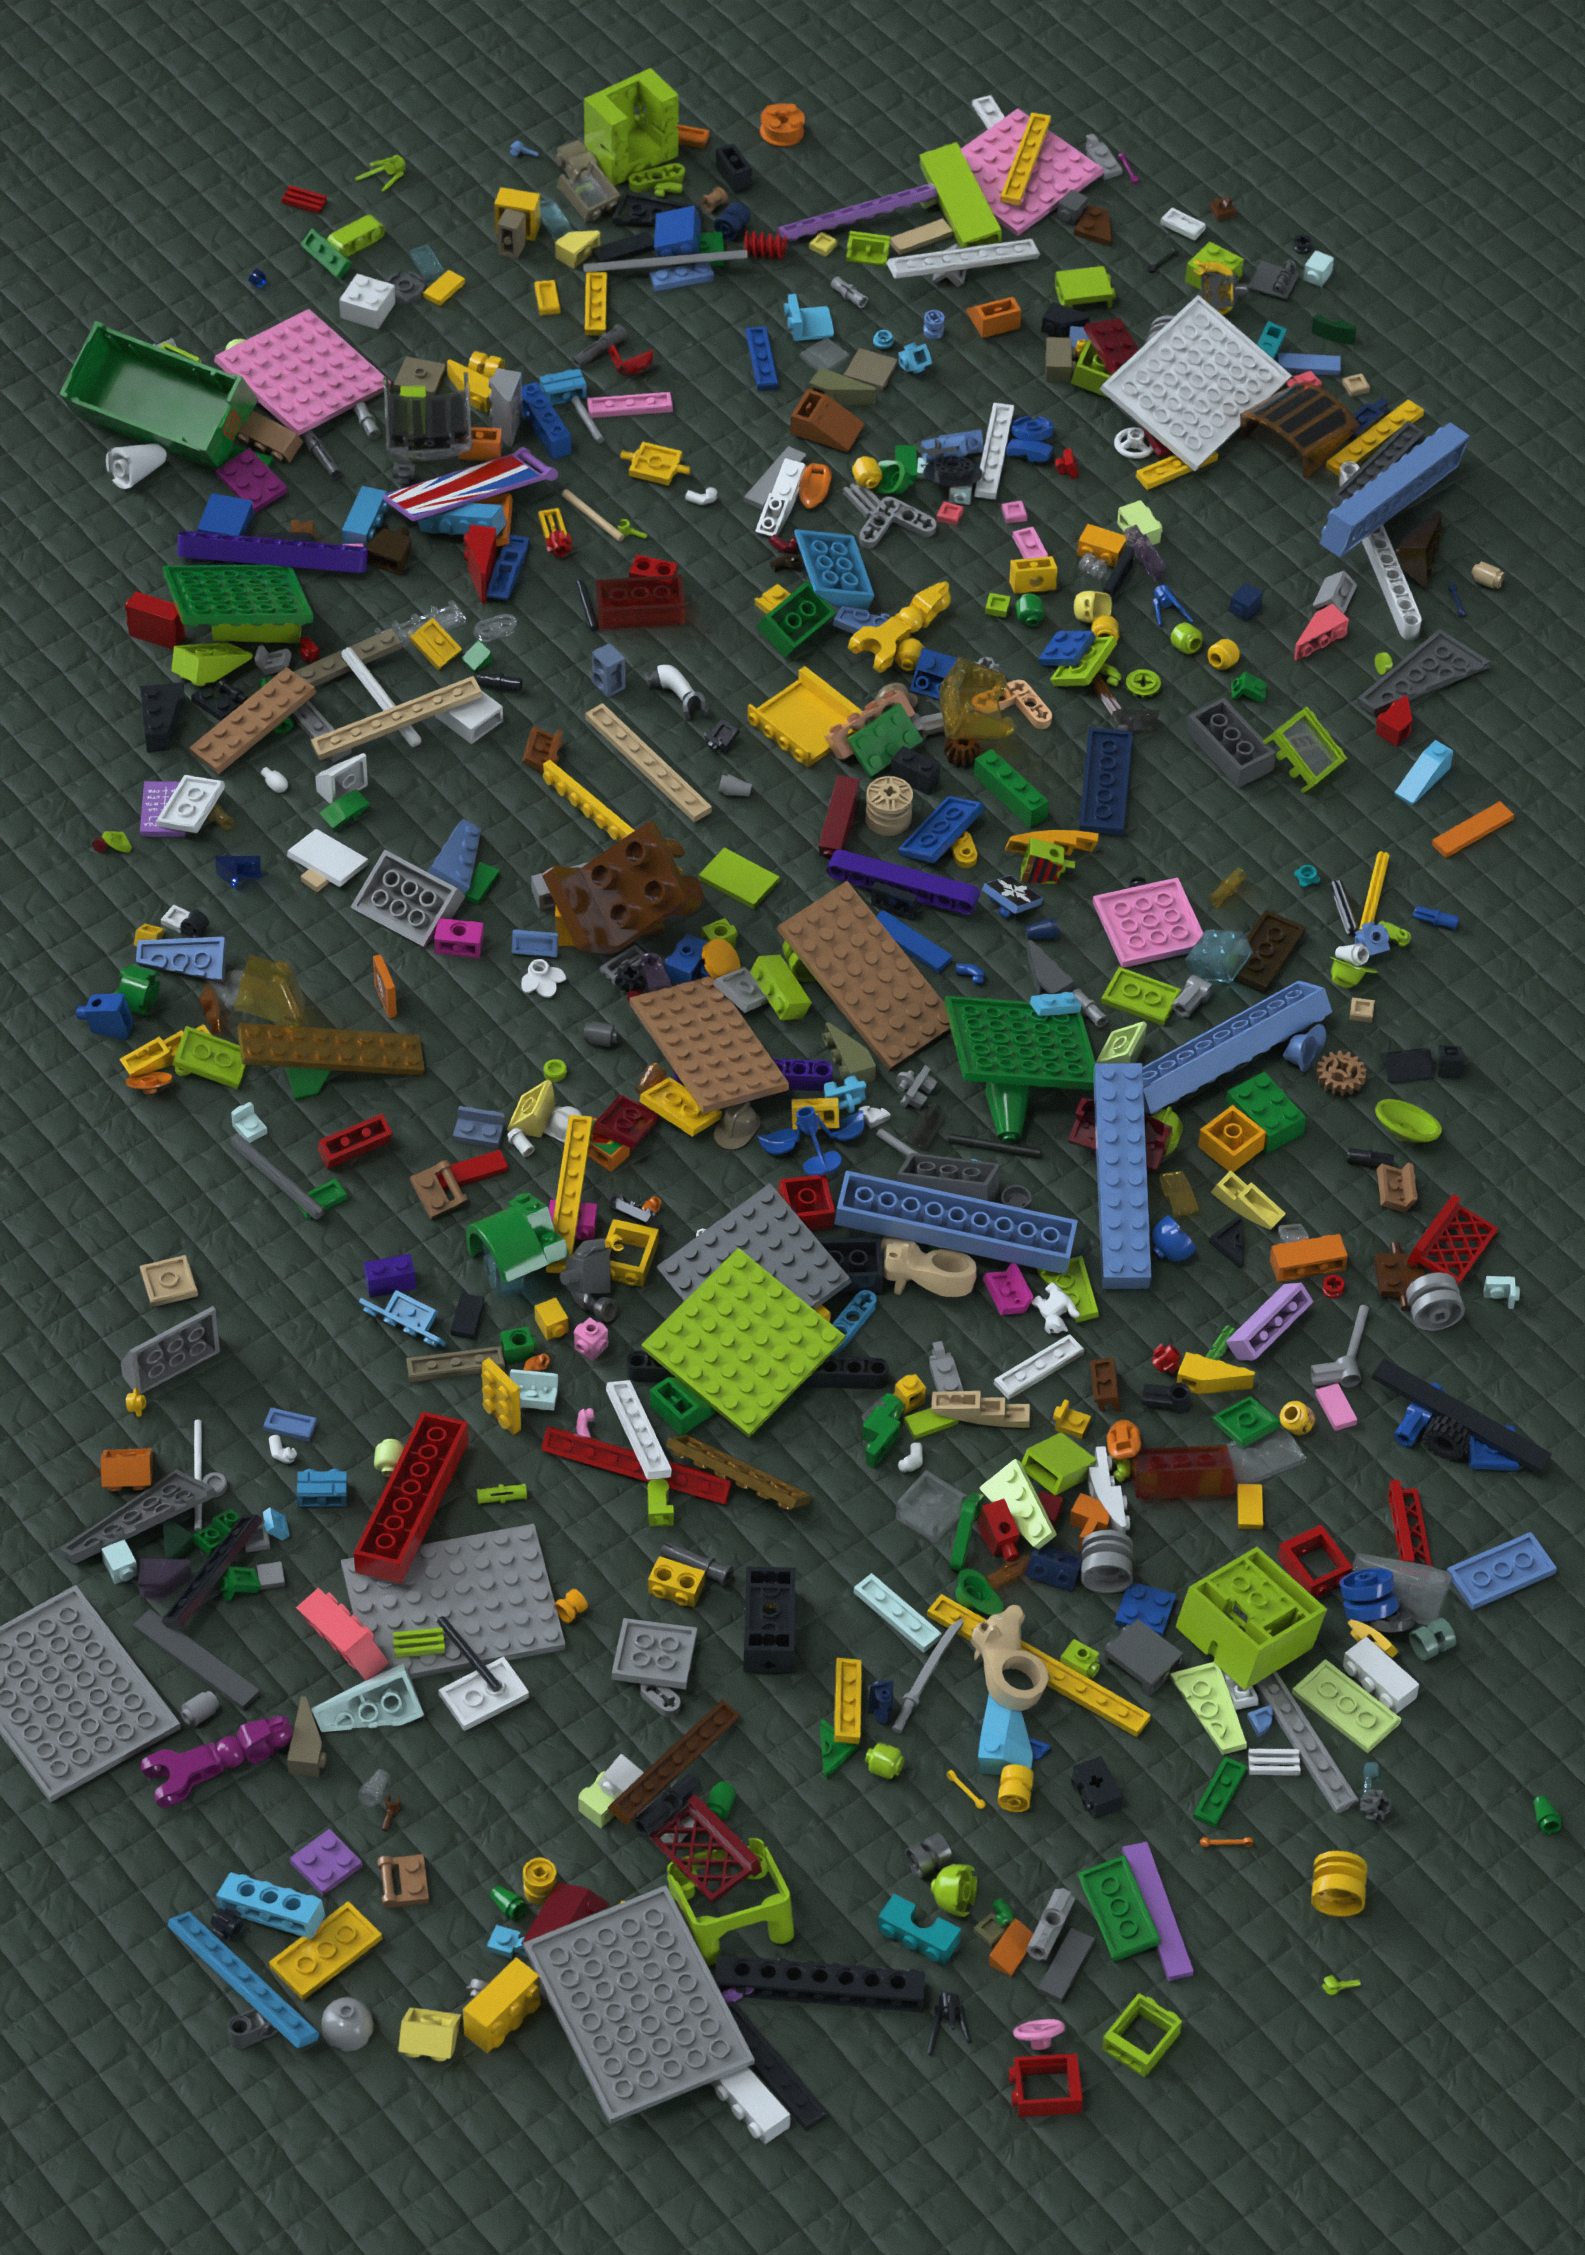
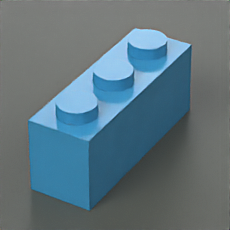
M365 486L361 487L342 528L343 544L363 543V547H365L376 536L377 527L380 528L382 525L383 514L387 513L389 509V503L383 499L386 491Z

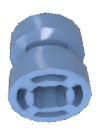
M931 310L924 315L925 325L923 333L927 338L939 339L943 336L945 316L942 312Z

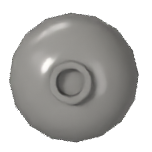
M350 1997L339 1998L330 2003L324 2010L321 2021L324 2040L329 2046L341 2048V2051L345 2052L358 2050L365 2046L374 2030L372 2014L366 2004Z

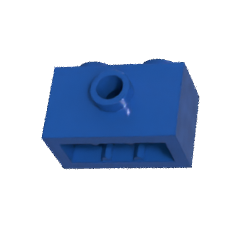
M688 933L682 941L679 940L674 953L665 960L666 979L678 984L696 980L701 972V964L705 962V958L702 959V949L708 941Z

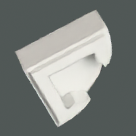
M863 1106L858 1109V1112L863 1110L864 1121L870 1128L890 1120L891 1114L883 1108L880 1110L870 1108V1106Z

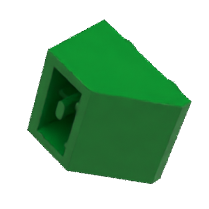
M668 1377L650 1389V1407L680 1436L686 1434L717 1412L677 1378Z

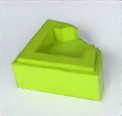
M104 831L102 838L109 846L121 852H130L132 846L124 832Z

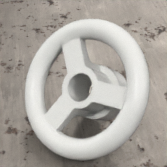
M1141 428L1124 429L1115 437L1114 445L1116 450L1127 458L1142 459L1154 452L1151 444L1149 447L1144 444V436L1146 437ZM1128 435L1127 440L1124 443H1121V439L1124 436ZM1128 448L1139 449V450H1141L1142 452L1133 453V452H1129V451H1127V450H1125V449H1128Z

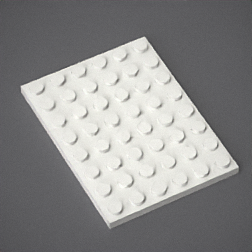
M1197 295L1101 386L1100 390L1191 469L1196 471L1281 389L1292 375Z

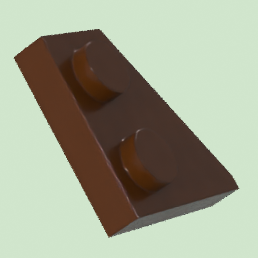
M1089 204L1074 229V236L1110 247L1111 231L1108 210Z

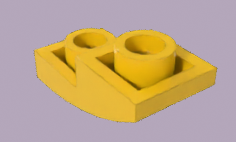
M1355 1620L1347 1622L1353 1629L1350 1634L1357 1642L1368 1637L1391 1658L1399 1652L1381 1633L1372 1627Z

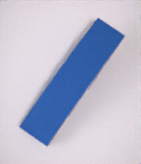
M510 534L509 544L502 548L500 558L496 561L486 597L508 600L525 560L530 544L528 537Z

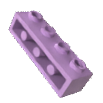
M1302 1283L1284 1284L1226 1343L1238 1361H1253L1314 1301Z

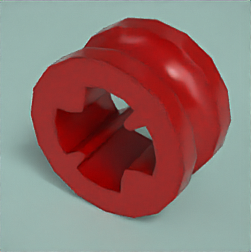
M1328 1275L1323 1281V1294L1328 1298H1339L1343 1294L1344 1280L1338 1275Z

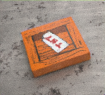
M381 954L373 956L375 988L388 1019L394 1018L397 1015L395 985Z

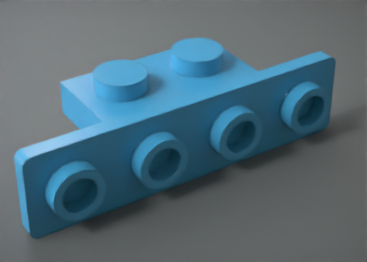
M395 1290L385 1310L360 1298L359 1303L364 1306V1312L376 1317L377 1313L384 1316V1322L393 1327H396L397 1324L403 1326V1331L413 1337H416L417 1334L423 1336V1341L433 1347H436L437 1344L445 1347V1341L428 1332L438 1314V1311L397 1290Z

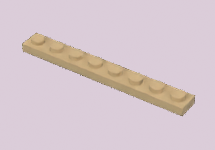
M474 676L313 738L311 739V744L319 760H323L483 697L482 691Z
M603 703L585 713V719L694 823L712 813V806Z

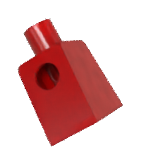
M1005 1498L983 1505L977 1528L992 1555L1003 1554L1006 1562L1017 1559L1019 1553L1016 1546L1019 1539V1531Z

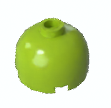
M953 1864L943 1868L936 1879L932 1881L931 1893L934 1894V1899L941 1910L961 1917H965L970 1913L966 1911L968 1903L974 1905L977 1893V1877L972 1876L971 1871H975L974 1867L964 1864Z

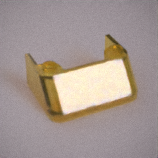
M249 954L238 987L240 990L234 1005L235 1009L290 1027L300 1028L304 1018L306 1001L293 969L289 967V963L282 960L274 962Z

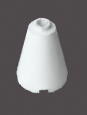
M159 444L115 447L106 455L108 473L112 472L115 478L112 481L119 488H131L165 463L166 451Z

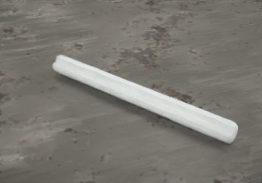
M348 647L341 652L342 658L383 711L395 707L394 702L352 648ZM411 725L399 729L411 747L421 744V737Z

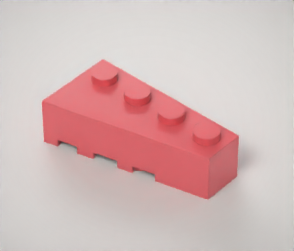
M317 1588L296 1607L306 1622L339 1655L341 1654L354 1670L356 1669L365 1681L374 1677L389 1664V1661L372 1640L375 1635L366 1625L362 1628L363 1624L354 1614L350 1617L351 1613L342 1603L337 1605L338 1601L330 1592L325 1594Z

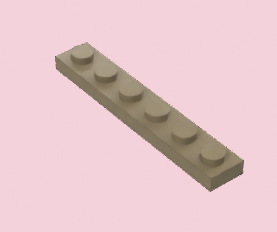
M391 628L352 645L350 648L365 665L401 649L402 644ZM343 650L293 672L315 687L352 669L342 658L341 652Z

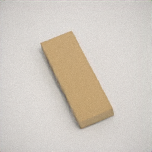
M940 219L890 238V244L899 255L952 237L953 230L944 219Z

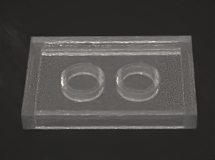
M1281 1423L1280 1428L1244 1448H1241L1234 1441L1218 1448V1453L1238 1484H1253L1305 1463L1306 1457Z

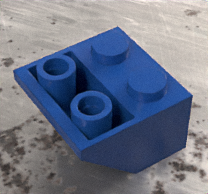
M922 648L910 690L952 703L963 682L969 661L932 649Z

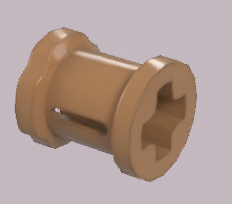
M716 187L711 194L704 195L701 198L702 206L710 213L714 211L715 207L728 201L727 194L720 187Z

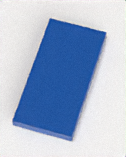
M948 796L898 848L899 855L935 863L985 810L984 804Z

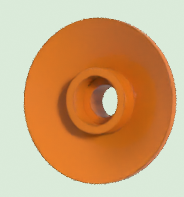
M150 1072L127 1078L126 1085L134 1089L143 1090L144 1094H154L157 1092V1088L163 1087L172 1081V1075L165 1072Z

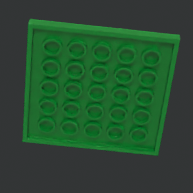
M277 565L163 566V576L182 624L193 627L198 624H207L209 626L251 624L261 626L263 623L281 626L285 623H294L296 625L313 623V613L292 567Z
M957 996L945 997L944 1005L963 1081L1014 1084L1016 1086L1029 1085L1040 1088L1057 1087L1060 1089L1070 1088L1084 1091L1094 1090L1093 1074L1095 1059L1081 1010L1080 1013L1039 1016L1030 1005V1002Z

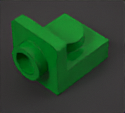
M228 1566L224 1575L219 1580V1589L227 1601L232 1599L235 1592L258 1593L261 1588L255 1568Z

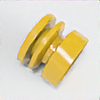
M1329 1851L1320 1854L1314 1861V1882L1311 1895L1313 1907L1321 1913L1338 1917L1352 1916L1361 1912L1365 1906L1366 1896L1365 1885L1368 1868L1366 1861L1360 1856L1346 1851Z

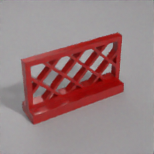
M1452 1194L1415 1245L1407 1263L1415 1267L1419 1262L1435 1273L1450 1274L1455 1278L1459 1286L1499 1228L1458 1204L1461 1198ZM1457 1214L1467 1218L1468 1222H1459ZM1462 1228H1471L1473 1235H1465ZM1477 1228H1483L1490 1233L1479 1234ZM1448 1229H1456L1458 1235H1450ZM1461 1241L1464 1248H1455L1453 1242ZM1468 1241H1476L1478 1248H1470ZM1438 1242H1446L1449 1249H1440ZM1466 1254L1469 1261H1460L1458 1255ZM1437 1255L1439 1262H1433L1427 1256ZM1443 1255H1452L1454 1261L1446 1262ZM1448 1268H1457L1460 1275L1456 1276Z

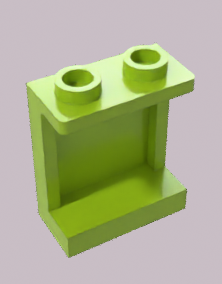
M1104 266L1056 272L1055 289L1061 305L1072 308V305L1105 301L1107 308H1112V301L1116 298L1115 289L1111 288L1110 274H1106Z

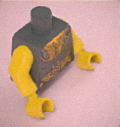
M1194 261L1196 265H1201L1198 270L1193 269L1196 274L1201 275V298L1222 316L1232 310L1238 301V296L1249 295V285L1238 284V275L1233 273L1232 269L1223 263Z

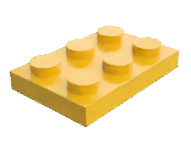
M670 1077L642 1093L639 1100L649 1109L692 1137L719 1121L723 1113L718 1109L703 1114L686 1087Z
M489 1357L482 1362V1405L487 1413L493 1414L497 1418L503 1429H508L515 1435L521 1431L520 1387Z

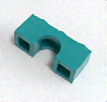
M893 1894L878 1916L877 1930L888 1938H894L902 1942L908 1949L923 1953L929 1960L938 1961L945 1965L960 1943L961 1928L940 1917L928 1928L917 1927L913 1924L916 1915V1905Z

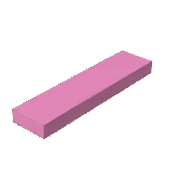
M670 392L587 398L588 412L591 418L673 412Z

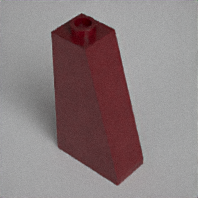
M837 775L818 845L819 855L831 860L836 850L845 849L861 800L859 779Z

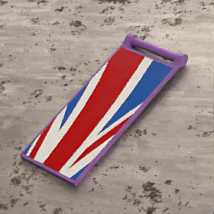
M520 447L513 454L384 494L383 499L411 521H416L541 480L554 481L558 477V471L553 467H548L531 455L527 448ZM523 461H527L529 464H531L532 466H534L536 469H538V470L541 471L542 473H541V474L538 473L536 470H534L533 468H531L529 465H527V464L524 463Z

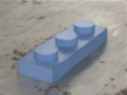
M708 261L649 272V279L656 292L713 281L714 273Z

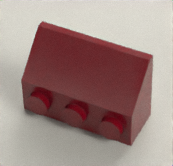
M557 1882L521 1944L523 1945L524 1942L606 1910L609 1903L590 1889Z

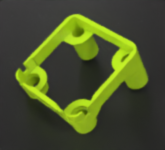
M749 1838V1846L747 1847L759 1858L762 1872L755 1878L752 1875L747 1878L753 1880L760 1879L769 1871L780 1893L769 1896L760 1906L719 1918L712 1916L695 1918L687 1902L695 1894V1885L672 1862L668 1864L669 1892L672 1898L678 1901L693 1939L707 1966L717 1963V1956L721 1955L719 1938L730 1930L760 1921H767L769 1939L772 1942L784 1944L791 1941L794 1937L789 1889L768 1848H764V1842L758 1838ZM708 1850L694 1854L693 1859H707ZM712 1850L711 1859H725L726 1852L724 1850ZM689 1856L682 1857V1859H689ZM692 1865V1873L698 1875L696 1870L706 1867V1865Z

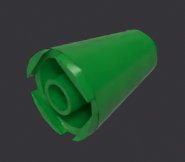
M987 1082L985 1094L998 1139L1004 1143L1013 1144L1022 1135L1031 1086H1016L1014 1084L1002 1083L992 1084Z

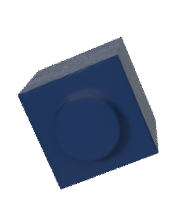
M1247 583L1243 584L1231 596L1229 612L1247 622L1262 607L1263 592Z

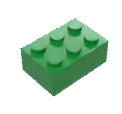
M807 580L770 611L756 627L778 652L786 658L823 627L836 612L825 599L814 593L812 585Z
M1265 1071L1227 1091L1225 1109L1232 1105L1266 1131L1263 1149L1266 1154L1304 1134L1306 1116Z

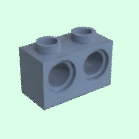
M610 643L592 652V682L607 697L625 689V658Z

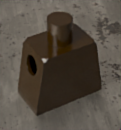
M399 527L396 532L389 529L381 530L365 546L367 548V565L401 576L412 551L409 531L404 527Z

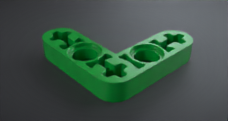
M972 1492L963 1503L949 1569L962 1571L964 1568L973 1524L980 1516L985 1495Z

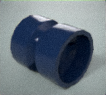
M732 202L715 220L714 229L716 232H722L723 239L733 240L749 223L751 215L744 205Z

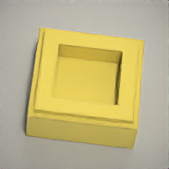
M820 232L809 243V249L826 257L837 246L838 240Z

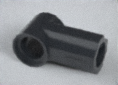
M1175 1383L1171 1386L1145 1384L1142 1405L1170 1408L1176 1414H1183L1190 1408V1388L1184 1383Z

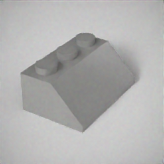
M497 368L494 376H491L489 380V388L492 389L489 397V404H492L490 419H493V428H502V440L507 446L512 447L523 418L521 372Z

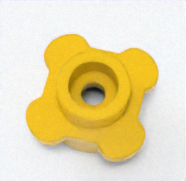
M134 1388L133 1393L127 1394L126 1407L128 1412H136V1416L141 1417L142 1409L146 1407V1399L144 1395L139 1393L138 1388Z

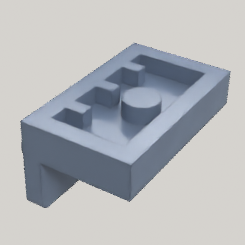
M459 1106L453 1142L499 1149L505 1128L504 1114L496 1111Z

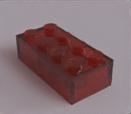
M682 575L595 580L599 629L685 624Z

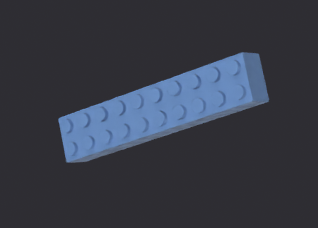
M1451 422L1444 427H1440L1433 436H1428L1421 445L1417 444L1409 454L1405 453L1400 461L1392 463L1385 472H1380L1375 480L1368 481L1365 487L1361 490L1358 489L1350 499H1345L1338 508H1333L1327 516V519H1329L1328 523L1321 532L1323 536L1320 544L1339 558L1456 469L1470 435Z
M1297 981L1142 1067L1144 1112L1149 1114L1160 1112L1162 1107L1179 1101L1180 1097L1185 1094L1197 1091L1198 1087L1203 1084L1211 1083L1219 1075L1233 1071L1235 1066L1251 1061L1253 1056L1269 1051L1271 1046L1288 1040L1289 1036L1294 1033L1302 1032L1312 1023L1324 1020L1325 1016L1332 1013L1325 988Z
M1095 1063L1093 1083L1102 1289H1149L1151 1260L1142 1063Z
M846 1171L834 1224L1066 1274L1078 1220Z

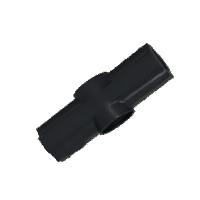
M688 1773L673 1787L663 1792L655 1802L633 1819L638 1832L648 1837L667 1820L673 1818L680 1809L688 1804L687 1800L703 1791L699 1779ZM663 1801L669 1802L673 1809L667 1808Z

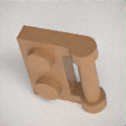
M448 1160L441 1161L437 1165L410 1177V1181L430 1220L469 1202L466 1194L462 1193L450 1170L451 1165ZM442 1173L455 1198L454 1200H448L436 1175Z
M423 1854L394 1858L382 1856L378 1859V1868L381 1870L384 1891L382 1896L383 1907L395 1908L429 1904ZM399 1869L402 1895L394 1894L392 1870Z

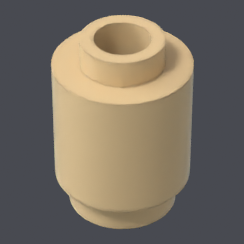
M1481 561L1479 565H1474L1471 576H1473L1474 582L1493 589L1494 587L1499 588L1501 586L1505 573L1500 568Z

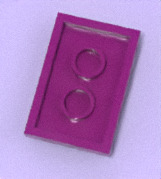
M250 448L215 470L219 479L238 498L253 500L254 514L288 492L287 486Z

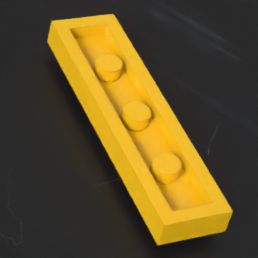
M586 272L585 335L601 336V334L606 332L607 272Z
M1216 451L1199 468L1217 461L1218 454ZM1173 455L1137 470L1136 478L1146 490H1149L1194 470L1179 457Z
M836 1659L834 1742L859 1744L862 1660Z

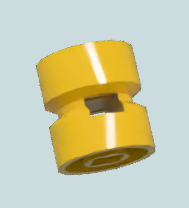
M474 351L468 368L490 378L494 376L497 368L504 369L505 361L504 358L492 355L488 358L487 354Z
M1017 1764L1007 1765L1002 1769L997 1803L1002 1809L1010 1812H1023L1029 1808L1030 1790L1032 1789L1034 1773L1031 1769Z
M534 1858L527 1862L523 1868L524 1895L530 1903L544 1905L556 1884V1868L548 1859Z

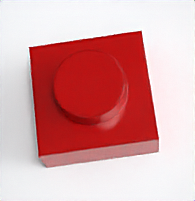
M307 636L300 639L299 654L302 660L307 661L309 664L320 660L319 648Z

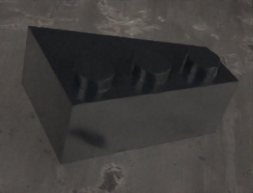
M184 682L140 686L147 753L168 751L170 749L177 720L180 718V711L185 703Z

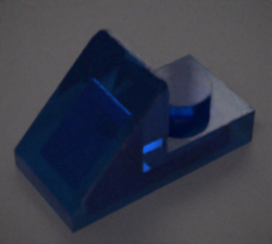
M215 856L216 874L236 890H238L239 877L252 878L261 877L262 875L261 856Z

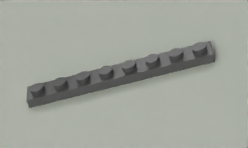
M1407 421L1332 495L1330 501L1339 507L1345 499H1350L1358 489H1363L1368 481L1375 480L1380 472H1385L1392 463H1397L1423 437L1425 432Z

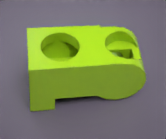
M662 1478L652 1479L648 1483L649 1527L674 1526L673 1505H666L669 1500V1484Z

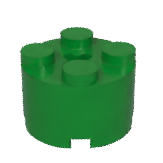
M134 964L129 965L128 968L123 967L119 975L121 983L119 989L114 994H124L130 1011L147 1016L150 1011H147L148 1006H154L159 993L160 981L156 980V976H160V973Z

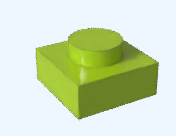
M990 593L985 607V614L1006 618L1011 597Z

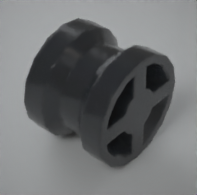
M192 910L188 918L184 919L180 925L186 935L191 938H198L202 933L201 930L209 926V920L202 912Z

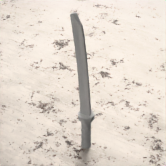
M963 1619L958 1620L947 1629L920 1672L912 1689L904 1695V1706H902L901 1712L892 1728L895 1733L900 1734L912 1708L918 1706L919 1696L946 1649L963 1626Z

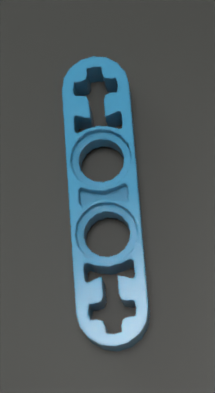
M863 1290L858 1292L832 1324L839 1331H844L846 1337L830 1356H838L875 1311L876 1296L872 1291ZM857 1315L859 1320L851 1322L847 1319V1316Z

